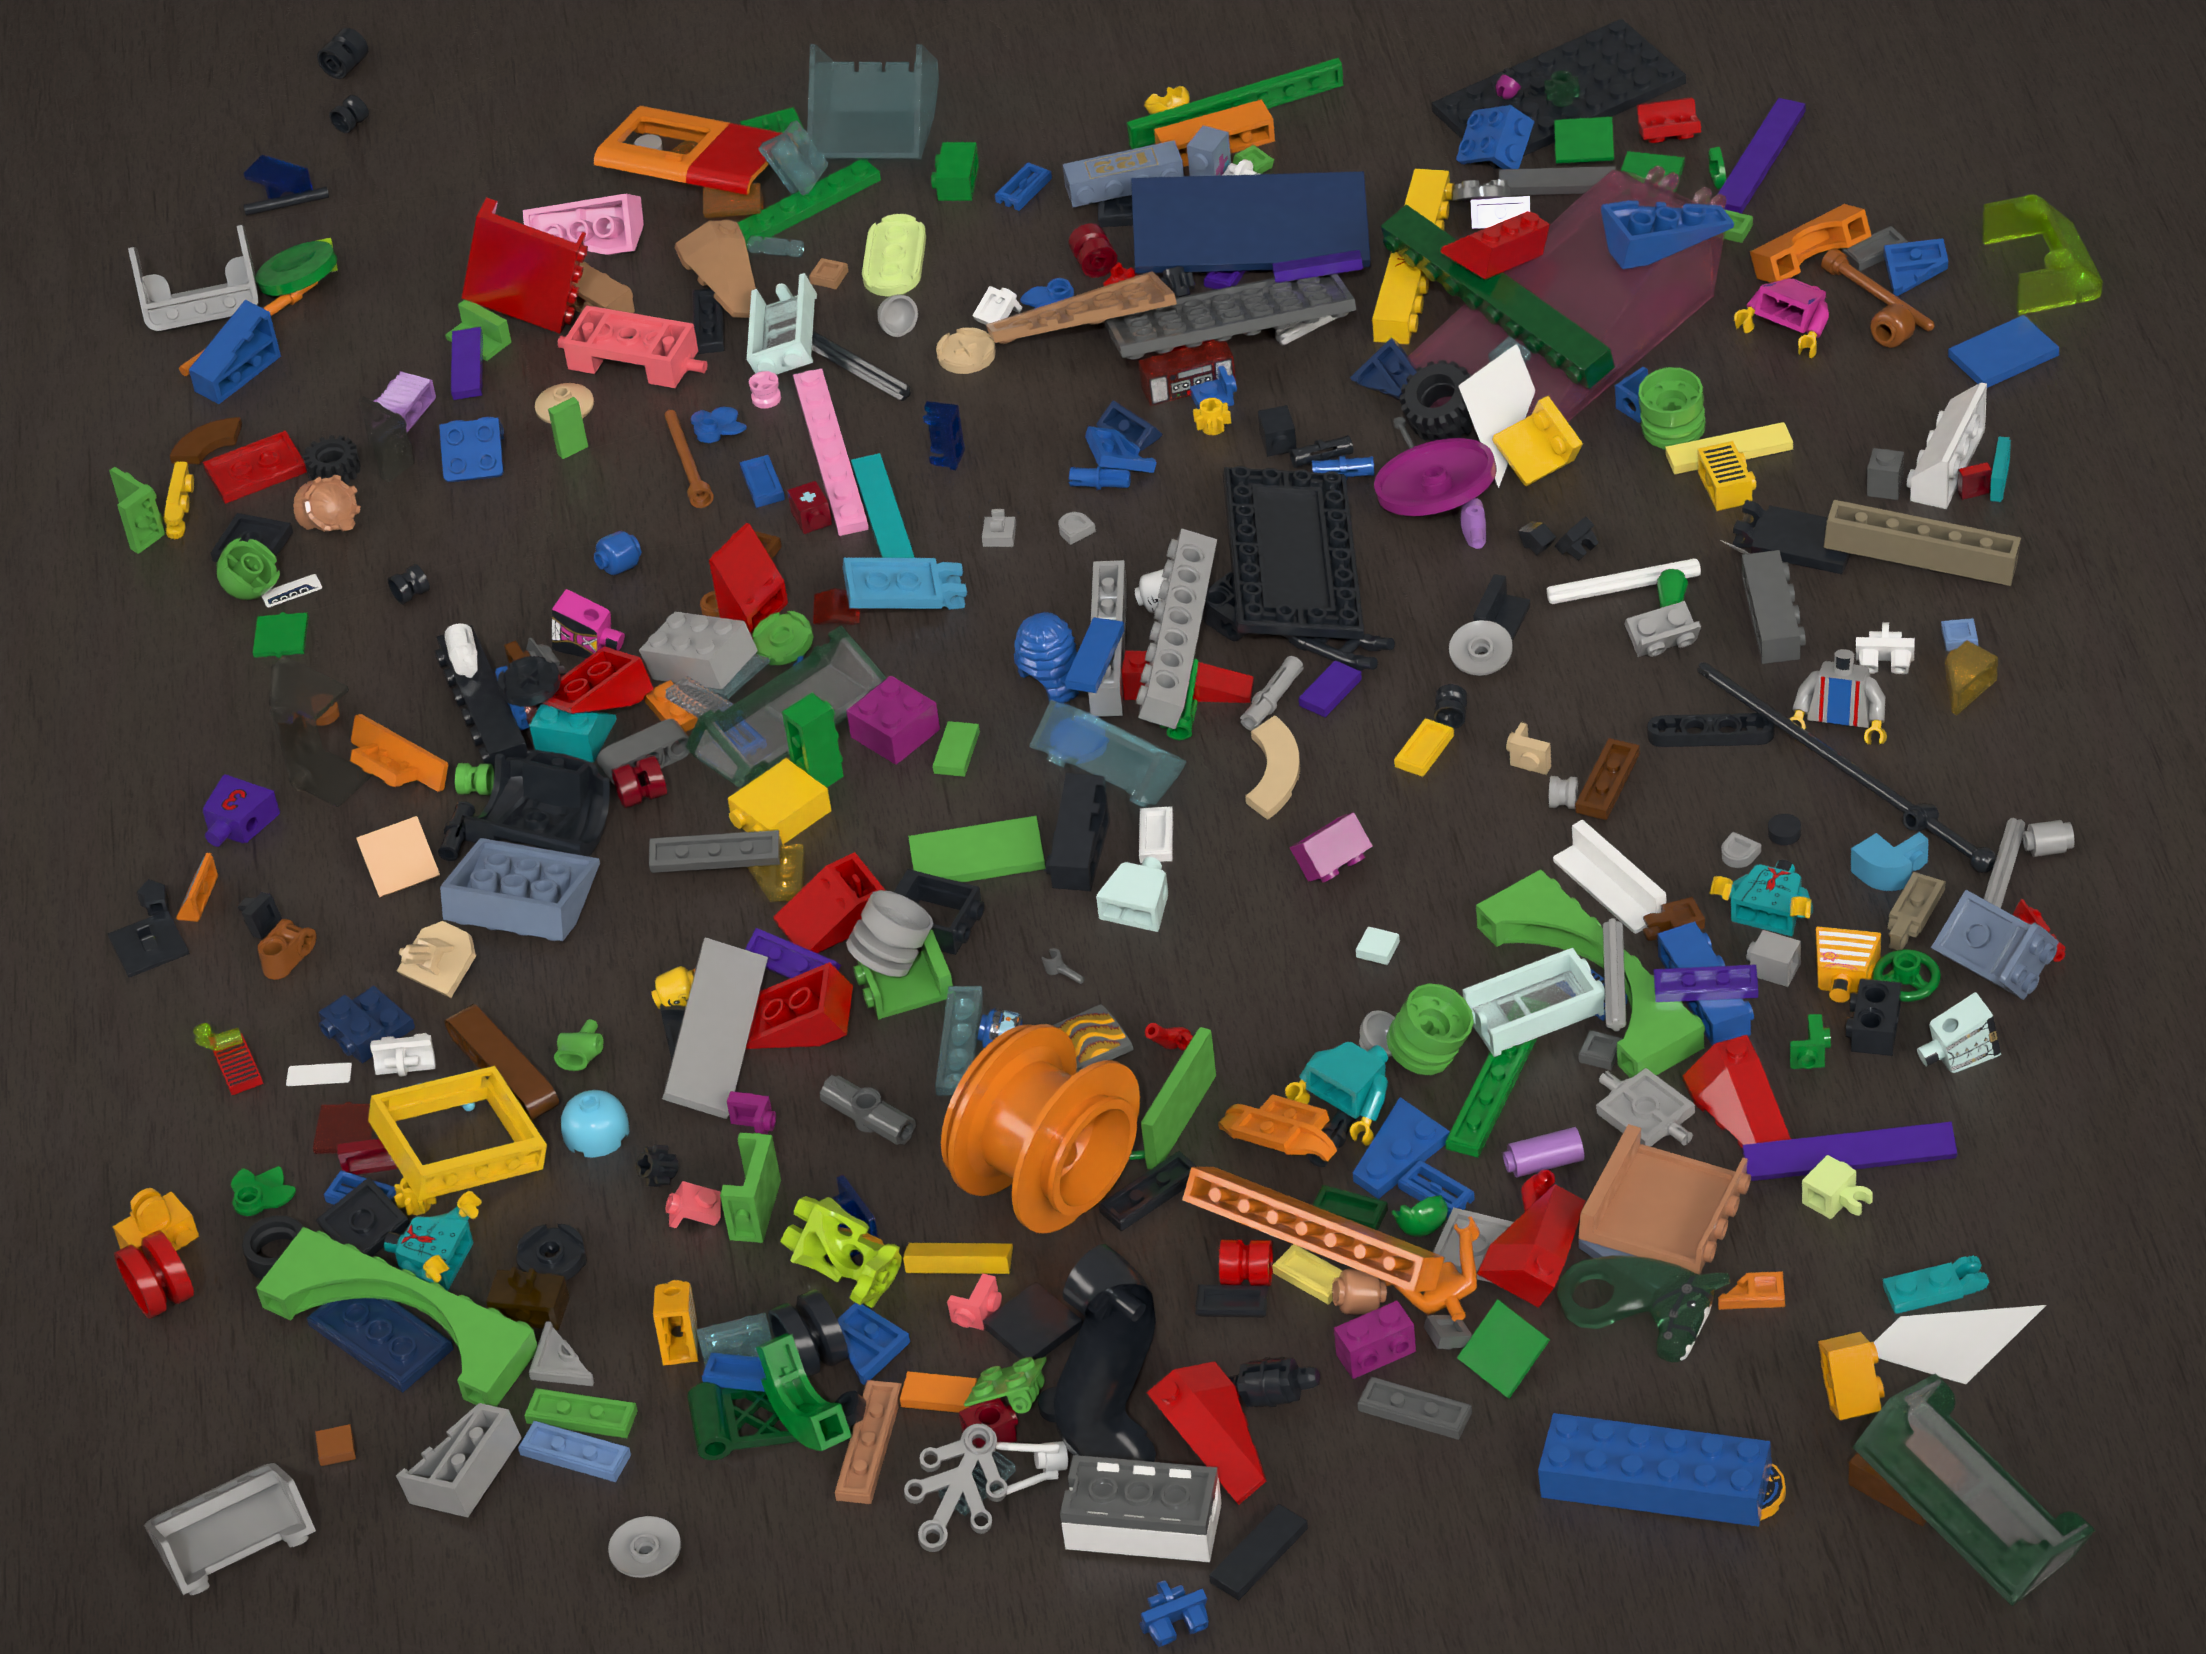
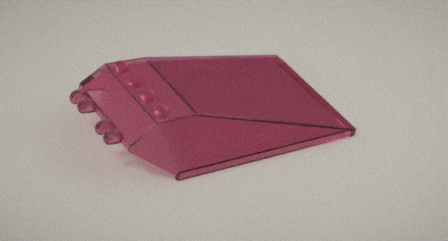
M1657 165L1648 172L1646 179L1631 172L1613 169L1550 224L1542 256L1503 272L1610 347L1615 368L1590 389H1587L1580 383L1572 382L1564 371L1551 367L1540 354L1530 352L1523 342L1517 338L1512 339L1498 324H1491L1484 314L1477 309L1471 310L1466 304L1455 312L1408 357L1416 368L1420 366L1424 368L1431 361L1434 364H1438L1439 360H1446L1447 364L1454 361L1458 363L1459 367H1465L1468 373L1473 376L1517 344L1535 388V393L1525 418L1532 415L1539 400L1549 396L1566 421L1569 422L1714 296L1725 232L1720 233L1650 265L1622 269L1608 250L1601 213L1602 205L1630 200L1638 201L1639 206L1655 207L1656 202H1666V207L1683 208V205L1686 203L1707 204L1710 201L1709 205H1721L1724 209L1727 201L1726 196L1718 194L1711 199V189L1703 187L1696 192L1692 201L1673 192V189L1675 190L1680 178L1678 174L1671 172L1664 177L1665 171L1663 167ZM1452 396L1438 399L1430 408L1446 404Z

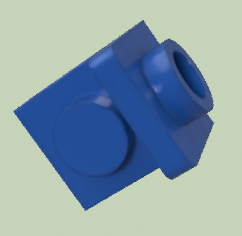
M1224 365L1217 367L1219 379L1190 386L1191 397L1197 409H1200V402L1207 398H1217L1222 403H1227L1228 406L1234 405L1233 393L1237 392V385L1233 374L1228 375Z

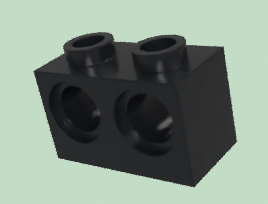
M1860 979L1858 992H1852L1850 1012H1854V1017H1847L1846 1037L1852 1038L1851 1052L1893 1056L1901 1009L1902 983Z

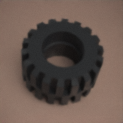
M1439 360L1438 364H1434L1431 361L1427 363L1426 367L1422 368L1420 366L1415 369L1417 373L1414 375L1410 374L1406 378L1408 384L1402 385L1401 391L1403 394L1400 395L1401 408L1415 434H1418L1424 441L1429 438L1431 442L1442 439L1462 438L1461 435L1463 433H1470L1473 422L1459 389V385L1471 377L1467 369L1463 366L1459 367L1458 363L1454 361L1447 364L1446 360ZM1452 396L1446 404L1430 408L1438 399Z

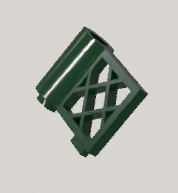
M701 1382L688 1392L687 1399L697 1451L703 1459L719 1460L728 1456L732 1450L799 1442L789 1431H779L773 1427L780 1419L770 1401H768L766 1393L763 1391L721 1389L717 1384ZM744 1398L753 1402L746 1411L732 1404V1400ZM760 1407L773 1413L766 1423L752 1416ZM745 1423L758 1429L755 1435L739 1437L738 1430Z

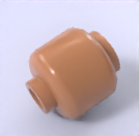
M1345 1269L1340 1273L1339 1277L1333 1280V1303L1335 1306H1339L1340 1310L1346 1315L1367 1314L1378 1309L1380 1302H1385L1387 1289L1385 1282L1360 1270Z

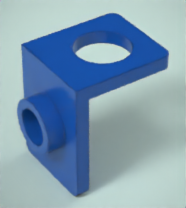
M1641 367L1615 385L1616 409L1638 423H1641L1638 397L1639 386L1648 375V369L1645 367ZM1633 402L1636 411H1633L1628 404Z

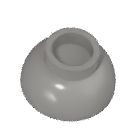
M901 294L892 295L886 298L878 308L879 325L883 331L893 337H901L909 333L917 322V306L908 296Z
M1379 1010L1372 1011L1366 1015L1360 1026V1047L1368 1051L1374 1045H1379L1384 1048L1388 1057L1392 1056L1388 1049L1386 1035L1395 1017Z

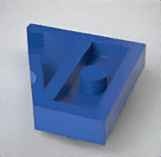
M1943 238L1884 245V258L1892 293L1895 296L1903 294L1948 269V257Z
M1088 426L1085 438L1098 466H1102L1104 469L1116 470L1118 468L1154 473L1156 460L1140 457V448L1133 442L1128 441L1119 431Z

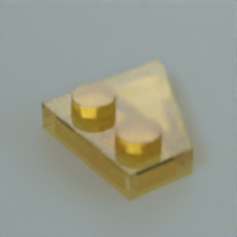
M803 844L780 845V865L747 867L770 902L791 900L803 888L804 846Z

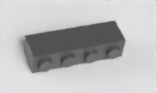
M1779 550L1742 554V580L1762 664L1799 660L1800 646L1806 645L1804 627H1798L1797 625L1800 624V611L1798 605L1792 604L1795 602L1793 583H1787V581H1790L1788 562L1782 563Z

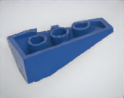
M1628 200L1603 204L1601 207L1608 250L1622 269L1650 265L1734 227L1733 220L1721 205L1686 203L1683 205V208L1666 207V202H1656L1655 207L1639 206L1638 201Z

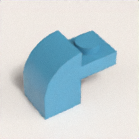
M1920 832L1896 847H1893L1875 833L1851 848V872L1868 886L1883 891L1904 889L1912 872L1921 869L1928 863V838Z

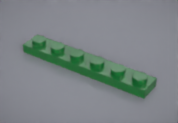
M863 158L737 222L745 238L747 249L881 180L880 171Z

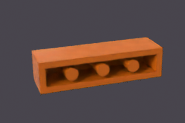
M1262 99L1154 129L1155 144L1175 140L1182 158L1183 167L1189 166L1187 144L1203 125L1229 132L1230 154L1243 151L1252 145L1257 147L1275 142L1273 118Z

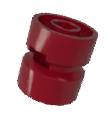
M1093 223L1081 225L1070 235L1069 247L1085 275L1091 278H1099L1110 273L1117 263V254L1099 225Z
M654 755L638 760L635 767L625 764L611 769L613 782L623 808L640 804L643 797L652 800L667 795L665 780ZM643 775L646 786L641 787L638 776Z

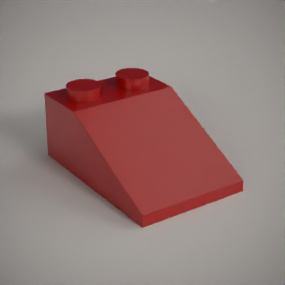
M604 646L563 675L559 690L553 697L541 704L572 714L637 704L654 688L640 657Z
M829 962L759 991L745 1049L821 1046L846 1036L853 985Z

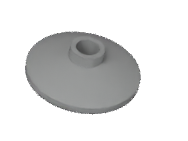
M1479 620L1463 625L1453 634L1449 643V654L1453 664L1459 670L1477 676L1492 674L1503 668L1509 661L1513 651L1512 639L1508 631L1492 621ZM1480 652H1485L1483 655H1478Z
M654 1516L638 1517L624 1523L614 1532L609 1542L608 1553L613 1566L621 1573L638 1578L650 1577L665 1571L676 1561L681 1550V1539L678 1530L669 1521Z

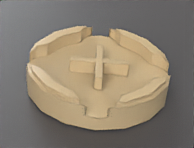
M977 328L957 329V333L952 335L947 333L937 343L936 354L940 366L956 374H969L980 371L989 366L995 358L996 348L994 341L986 331Z

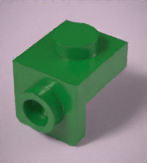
M1822 1014L1808 1015V1040L1790 1042L1791 1069L1825 1068V1048H1831L1830 1028H1823Z

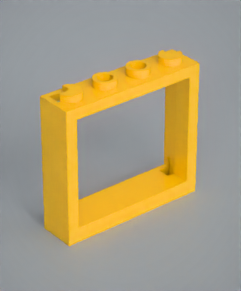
M495 1066L371 1096L368 1121L419 1201L542 1170L544 1167L547 1144ZM487 1099L514 1140V1143L422 1165L395 1121Z

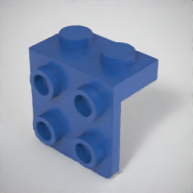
M1512 105L1475 110L1468 118L1467 127L1462 142L1459 145L1456 160L1461 164L1492 161L1502 169H1519L1534 121Z
M482 417L473 421L455 420L446 424H439L443 477L447 482L494 478L503 475L501 440L505 438L504 428L499 418Z

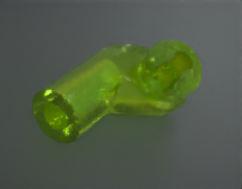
M208 1023L199 1024L193 1029L196 1036L194 1040L197 1045L214 1051L243 1043L238 1027L219 1034L212 1032Z

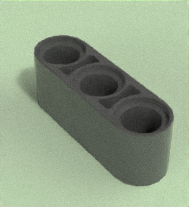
M667 719L605 747L599 753L597 763L614 784L611 769L625 764L635 767L638 760L653 755L656 757L660 768H664L686 757L693 748V742L676 720Z

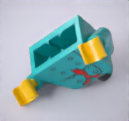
M1779 860L1774 868L1761 864L1756 865L1749 874H1745L1735 881L1722 876L1713 877L1709 894H1718L1724 900L1731 899L1732 922L1792 936L1797 916L1810 918V915L1813 913V905L1808 890L1801 887V876L1794 873L1795 866L1787 860Z
M1345 1042L1334 1049L1318 1051L1312 1056L1299 1075V1078H1301L1299 1083L1293 1082L1287 1085L1285 1094L1290 1100L1308 1104L1310 1101V1094L1306 1091L1308 1090L1355 1119L1360 1115L1363 1116L1361 1121L1352 1124L1350 1135L1356 1141L1358 1134L1366 1131L1362 1142L1365 1146H1368L1374 1139V1134L1370 1129L1372 1120H1377L1386 1096L1388 1080L1385 1077V1062L1388 1061V1055L1384 1048L1379 1045H1374L1366 1051L1353 1042Z
M468 1191L459 1198L457 1207L449 1213L433 1217L413 1218L405 1234L388 1232L384 1242L385 1251L395 1253L400 1270L407 1269L415 1274L417 1278L428 1283L436 1282L448 1291L474 1243L468 1219H475L479 1211L476 1207L481 1205L482 1200L472 1191Z

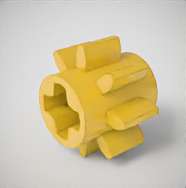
M1217 398L1204 399L1200 402V409H1193L1197 430H1202L1207 435H1218L1224 431V424H1231V413L1228 411V404L1222 403Z
M404 1177L401 1179L400 1184L394 1185L396 1206L399 1209L406 1207L407 1215L424 1214L430 1209L431 1204L437 1203L435 1197L419 1201Z

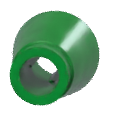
M1666 569L1658 577L1657 588L1661 608L1683 601L1688 580L1682 571Z

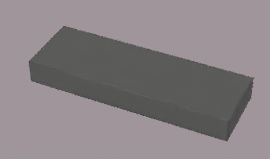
M1370 1377L1357 1403L1358 1411L1458 1440L1472 1414V1405L1375 1377Z

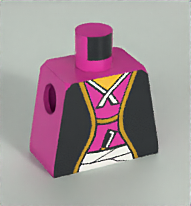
M566 589L552 609V650L588 658L604 646L615 650H620L625 634L611 629L610 611Z

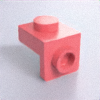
M682 1181L677 1191L671 1193L666 1202L665 1210L666 1213H669V1227L677 1228L683 1217L716 1226L721 1218V1192Z
M982 1273L969 1299L953 1295L949 1297L947 1303L953 1323L965 1328L972 1327L984 1330L983 1320L998 1310L1001 1304L1002 1295L998 1292L996 1277Z

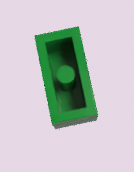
M942 142L941 152L935 156L936 172H932L931 176L932 189H937L938 201H972L979 169L976 142Z

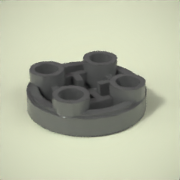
M1479 180L1462 181L1461 184H1455L1452 197L1454 202L1471 203V199L1511 197V188L1508 186V180H1491L1490 183H1484L1483 186L1479 185Z

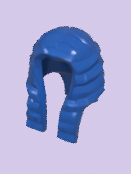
M1041 612L1023 620L1018 628L1015 640L1014 662L1018 667L1020 677L1025 678L1030 675L1043 684L1048 695L1050 707L1069 702L1079 695L1078 690L1066 689L1065 679L1077 655V644L1074 642L1075 637L1072 636V630L1068 627V623L1060 619L1056 614Z

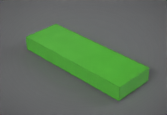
M535 1388L524 1416L528 1424L537 1421L562 1429L627 1438L638 1410L636 1403Z

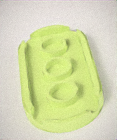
M893 214L882 218L881 223L876 225L875 222L870 227L862 268L863 283L867 290L880 296L904 294L912 290L919 283L926 244L925 226L921 221L920 223L917 222L916 218L911 215Z

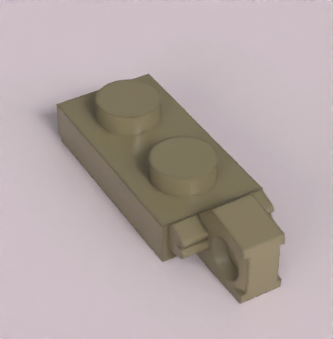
M1913 872L1889 914V923L1887 925V929L1891 930L1889 933V948L1902 950L1907 944L1909 936L1916 938L1921 933L1945 891L1946 881Z

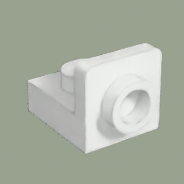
M989 286L973 317L976 321L986 325L1008 318L1012 310L1020 313L1022 306L1016 300L1017 295L1009 289L1001 288V290Z

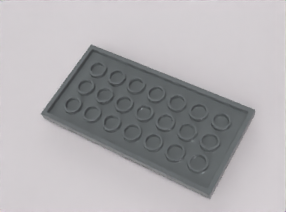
M1338 274L1280 283L1275 282V278L1177 297L1176 305L1106 319L1104 325L1121 357L1138 359L1148 352L1167 353L1172 351L1173 347L1183 345L1186 347H1197L1207 340L1226 341L1231 339L1232 335L1242 333L1244 335H1256L1261 332V329L1271 327L1276 330L1285 329L1291 323L1301 321L1305 324L1315 323L1319 321L1320 317L1330 315L1333 318L1344 317L1349 314L1348 312L1355 311L1356 305L1354 297Z

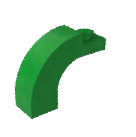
M783 1334L756 1347L766 1376L761 1379L765 1393L777 1416L796 1440L810 1449L823 1451L852 1437L841 1404L824 1400L808 1380L792 1334Z

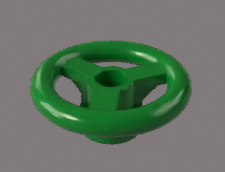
M1902 949L1892 951L1881 957L1874 967L1872 977L1873 980L1912 985L1918 990L1901 991V1001L1912 1002L1928 997L1937 989L1941 979V972L1938 964L1927 954L1916 950ZM1893 962V970L1883 975L1886 966ZM1921 963L1930 971L1931 977L1929 982H1926L1920 976Z

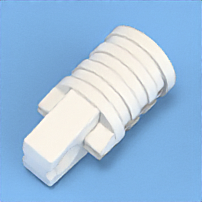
M454 624L447 628L444 634L449 659L457 674L472 678L478 670L477 650L471 627L466 624Z

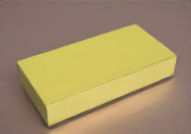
M1294 1244L1272 1265L1273 1274L1328 1305L1333 1301L1332 1284L1334 1278L1340 1276L1341 1269Z

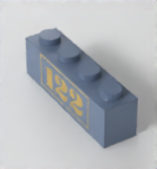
M1175 140L1063 164L1065 187L1072 207L1132 195L1131 178L1184 177L1183 162Z

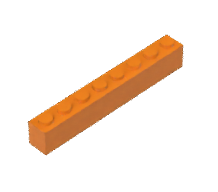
M1191 1167L1183 1201L1410 1291H1435L1444 1256L1216 1167Z

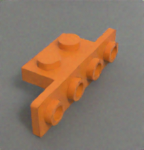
M363 714L355 715L351 742L360 748L352 750L351 762L360 766L364 772L381 778L389 786L400 787L405 783L418 780L437 792L444 790L448 763Z

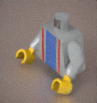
M1846 649L1836 651L1834 662H1823L1820 671L1811 672L1800 685L1792 709L1795 714L1790 720L1800 721L1804 730L1806 729V724L1803 718L1804 715L1808 714L1807 720L1869 728L1865 732L1864 739L1870 745L1872 742L1871 734L1874 731H1878L1880 734V744H1884L1887 739L1885 730L1881 728V724L1885 722L1886 697L1876 680L1870 677L1869 668L1854 664V653Z

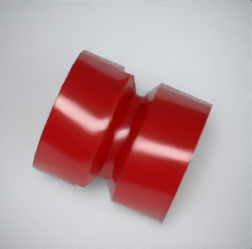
M1221 1240L1219 1251V1278L1221 1285H1241L1243 1280H1248L1251 1286L1271 1285L1273 1273V1248L1271 1240H1251L1248 1245H1244L1242 1240Z

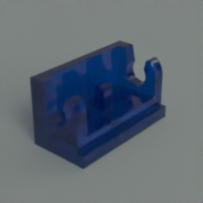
M927 401L924 406L927 415L923 416V421L929 425L930 449L933 453L944 454L943 457L930 456L929 461L935 466L950 467V470H956L965 451L959 406Z

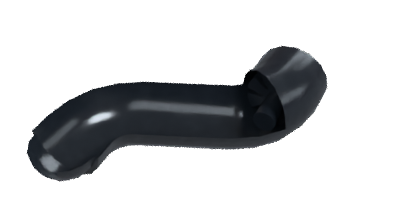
M1106 1244L1097 1245L1079 1260L1066 1280L1063 1290V1299L1085 1316V1320L1057 1383L1053 1402L1057 1431L1072 1455L1154 1462L1156 1451L1153 1443L1147 1437V1431L1131 1420L1125 1411L1126 1402L1153 1340L1156 1317L1152 1292L1143 1277L1124 1257Z

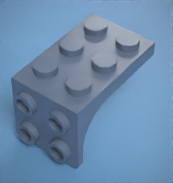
M1965 890L1931 948L2024 1000L2027 994L2032 993L2037 987L2039 974L2045 964H2049L2055 957L2057 952L2056 946L2059 941L2036 923L2030 925Z

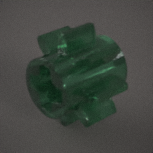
M1564 70L1553 73L1551 80H1545L1547 101L1552 100L1553 104L1560 107L1572 104L1574 97H1580L1578 77H1573L1570 72Z

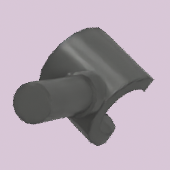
M1056 948L1049 950L1052 959L1041 957L1047 974L1056 975L1061 973L1079 984L1084 982L1085 977L1063 963L1060 950Z

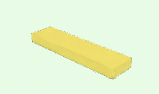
M1782 422L1676 444L1665 448L1666 457L1673 473L1679 474L1698 470L1697 449L1733 441L1738 452H1743L1745 459H1751L1793 450V440L1785 423Z

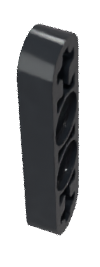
M1758 713L1661 715L1652 718L1648 722L1647 733L1649 742L1656 747L1763 745L1773 740L1775 725ZM1728 726L1734 728L1735 731L1723 733L1719 729ZM1693 727L1703 730L1697 734L1687 732L1689 728Z

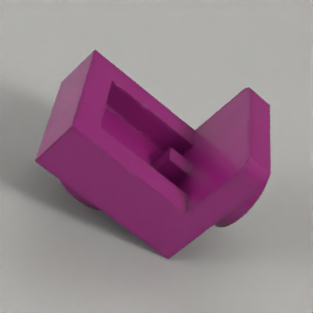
M730 1091L726 1102L731 1124L752 1126L755 1129V1133L768 1135L769 1131L774 1130L776 1112L771 1109L769 1096Z

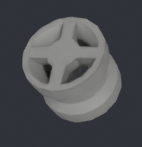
M1551 776L1549 783V808L1566 805L1569 809H1576L1578 777L1561 780L1558 776Z

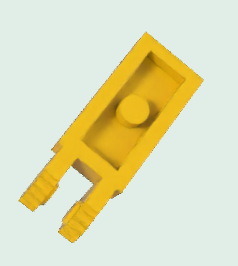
M177 462L174 465L164 511V521L167 524L166 534L168 538L174 540L181 538L185 532L186 525L182 518L184 513L189 511L188 492H193L194 476L189 474L187 462Z

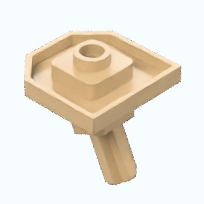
M444 921L421 929L413 944L406 945L405 948L399 950V955L402 956V963L397 972L440 994L452 998L476 957L472 936Z

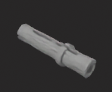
M1288 656L1265 688L1254 695L1251 706L1240 717L1242 719L1241 724L1246 729L1252 731L1257 728L1264 718L1272 714L1277 708V701L1303 670V663L1297 657Z

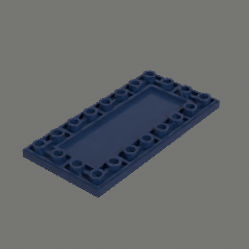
M1364 171L1131 178L1135 274L1151 271L1162 273L1169 268L1179 266L1184 267L1185 272L1273 270L1272 263L1360 250L1363 267H1370Z

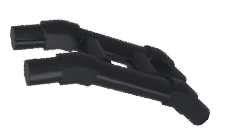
M1368 633L1363 635V639L1342 638L1347 640V642L1340 649L1325 644L1330 639L1328 637H1314L1311 639L1310 636L1283 635L1298 649L1308 650L1330 660H1336L1359 671L1364 669L1375 670L1378 665L1375 657L1353 654L1359 646L1368 651L1393 650L1395 646L1393 638L1373 636Z

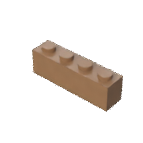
M586 262L580 263V266L584 267L580 282L576 283V287H579L580 290L576 302L571 307H574L580 313H582L586 305L628 313L635 312L633 293L628 286L620 284L607 274L592 268Z

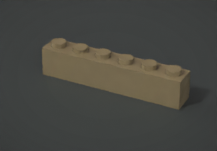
M1834 500L1827 519L1824 548L2011 586L2017 567L2021 537Z

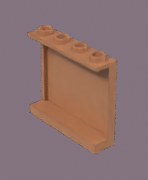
M1628 1124L1580 1214L1579 1239L1700 1275L1705 1263H1711L1714 1258L1717 1239L1723 1240L1725 1237L1728 1217H1734L1737 1213L1740 1194L1745 1195L1748 1191L1751 1181V1175L1746 1173L1748 1159L1742 1158L1736 1172L1640 1144L1641 1128Z

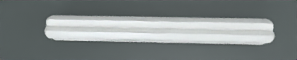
M1689 559L1550 586L1547 588V598L1549 603L1557 604L1655 585L1661 572L1666 569H1678L1685 574V578L1696 577L1701 574L1700 563L1697 559Z

